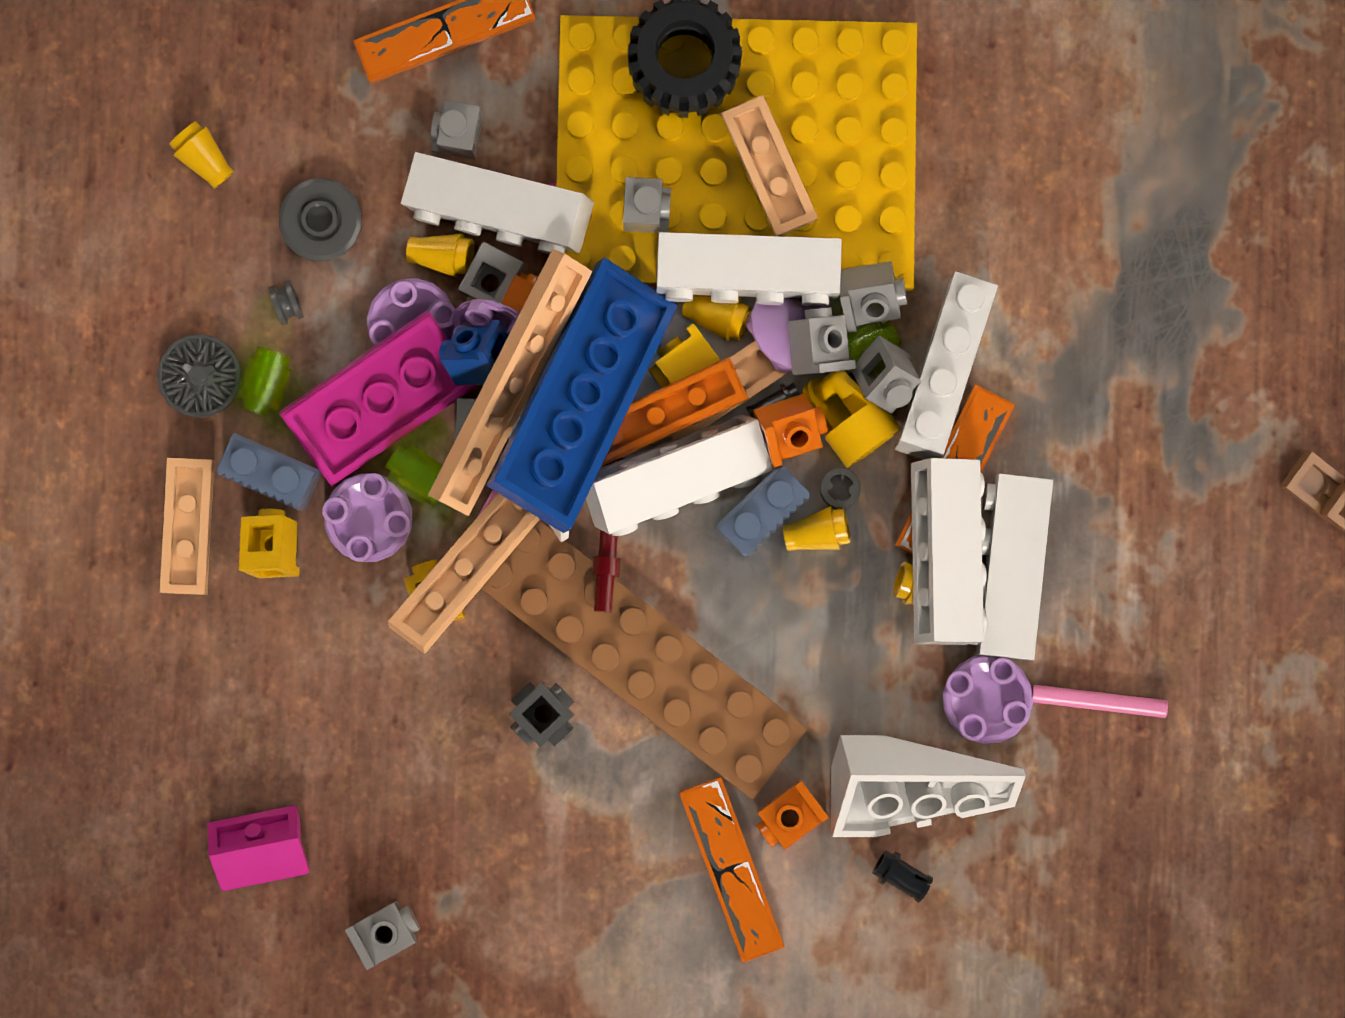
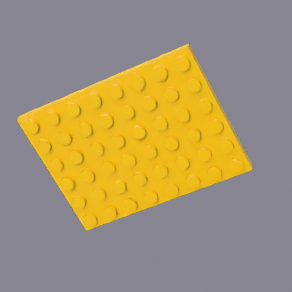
M560 15L556 187L583 193L594 201L580 254L565 250L566 255L593 271L596 263L605 257L646 285L656 286L659 233L623 231L626 177L662 179V187L671 188L668 233L774 236L721 117L722 112L763 95L818 217L816 222L781 237L842 239L841 269L892 261L895 279L904 278L906 291H913L917 23L732 19L733 28H737L740 34V47H742L740 71L735 81L734 89L730 95L726 94L724 96L723 103L717 108L713 105L707 108L706 114L698 116L697 112L688 113V118H679V112L670 111L668 116L660 112L659 106L653 104L650 107L644 101V95L641 92L637 93L633 86V79L629 74L628 44H630L632 28L638 25L639 17ZM691 35L671 37L661 45L657 55L658 62L663 70L674 77L682 79L699 76L708 69L712 60L711 51L708 46L699 38Z

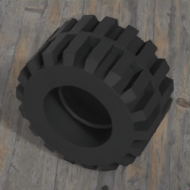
M659 0L653 3L652 11L647 12L645 10L639 16L638 25L632 28L630 44H628L629 74L633 79V86L637 93L641 92L644 95V101L650 107L653 104L659 106L660 112L669 116L670 111L679 112V118H688V113L697 112L698 116L706 114L707 108L712 105L717 108L723 103L724 96L731 94L735 87V81L739 76L742 58L740 34L737 28H733L732 18L727 12L721 14L718 11V4L711 0L707 5L701 3L700 0H671V2L664 4L663 0ZM677 35L697 37L710 49L712 55L711 64L699 76L688 79L674 77L663 70L658 62L657 55L661 45Z

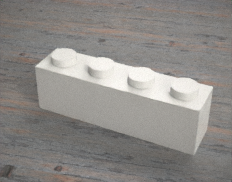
M415 152L401 204L414 211L413 219L436 226H439L440 219L456 222L455 230L475 236H480L482 229L496 232V240L522 247L523 240L539 243L537 250L550 255L552 249L565 253V250L580 254L594 201L583 193Z
M659 232L656 293L666 294V300L674 302L693 301V295H711V302L737 303L738 296L756 297V303L763 305L784 304V298H802V305L828 306L829 299L837 300L840 294L842 239Z
M956 271L953 274L919 373L921 381L913 391L894 450L924 460L942 458L998 285Z
M739 414L601 467L586 497L594 526L613 536L626 535L638 529L637 523L650 518L654 520L666 519L676 515L679 512L678 507L691 502L703 504L713 501L720 496L719 491L729 487L744 488L756 484L760 480V475L773 471L759 421L744 414Z
M929 458L911 463L914 644L966 645L984 642V632L987 628V613L983 608V587L986 583L987 574L985 565L982 563V542L985 538L986 527L981 517V497L984 493L985 481L983 474L980 472V460Z
M998 474L994 477V484H986L984 510L991 511L989 528H986L985 538L982 542V555H986L985 568L987 576L983 587V608L987 613V628L984 632V642L971 644L976 645V655L1020 660H1034L1053 488L1052 479Z

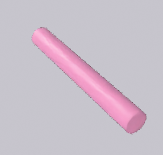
M1034 684L1032 686L1033 703L1166 718L1168 712V700Z

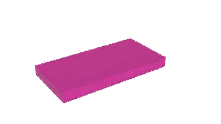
M429 310L417 316L279 411L283 420L331 487L457 401V398L463 397L479 386L455 385L439 356L441 343L449 339Z

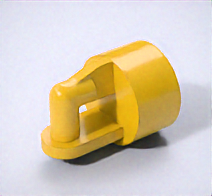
M845 370L830 372L823 379L814 378L803 388V394H805L813 408H821L828 428V434L824 438L846 468L865 458L902 429L890 412L865 398L860 386L850 378Z

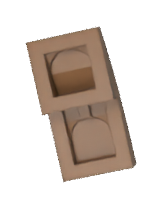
M1305 450L1280 487L1318 516L1345 533V477L1314 452Z

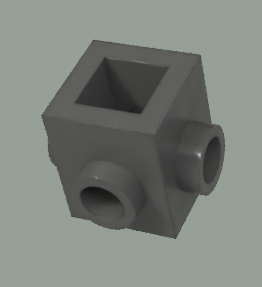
M530 682L511 700L516 707L509 713L515 720L510 727L528 746L535 741L539 747H542L549 741L555 747L574 729L568 721L575 715L569 709L575 702L557 683L549 688L544 682L537 687ZM541 705L548 706L552 711V717L546 723H541L535 718V710Z

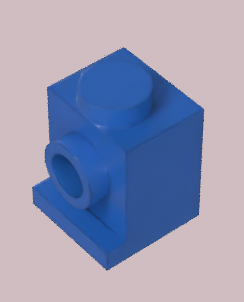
M492 320L489 327H457L451 340H444L439 349L440 361L455 385H484L509 335L500 320Z

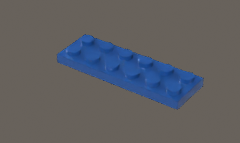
M605 257L599 260L486 486L562 533L571 530L678 305L672 301H667L665 296L656 293V290Z

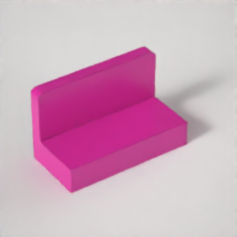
M296 805L207 823L208 856L220 889L223 891L309 873V863L301 840L300 815Z

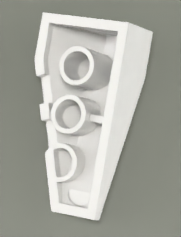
M840 735L831 765L832 837H878L891 834L890 827L914 821H916L917 828L932 825L931 818L956 813L957 816L966 818L1015 807L1026 775L1024 769L885 735Z

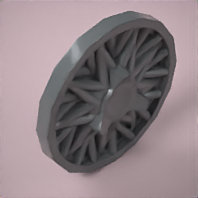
M310 179L296 185L285 196L279 210V229L285 243L298 256L313 262L331 261L345 255L356 244L362 230V211L356 197L343 184L330 179Z
M204 334L185 336L171 344L161 357L157 371L159 390L167 404L179 413L195 418L215 416L228 408L238 395L242 381L240 362L232 348L218 338Z

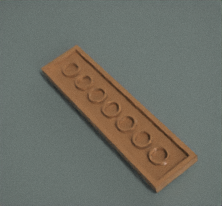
M539 520L481 589L753 800L808 728L616 579L614 580L612 613L595 612L594 602L597 576L592 575L593 561L566 540L561 542L554 531Z

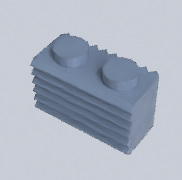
M233 433L217 467L219 476L273 500H277L298 511L307 508L322 474L321 471L236 433Z
M784 465L778 466L715 526V529L742 557H749L750 551H756L757 545L763 544V539H769L770 533H775L777 526L783 525V520H788L790 514H795L796 508H801L803 502L809 500V491Z

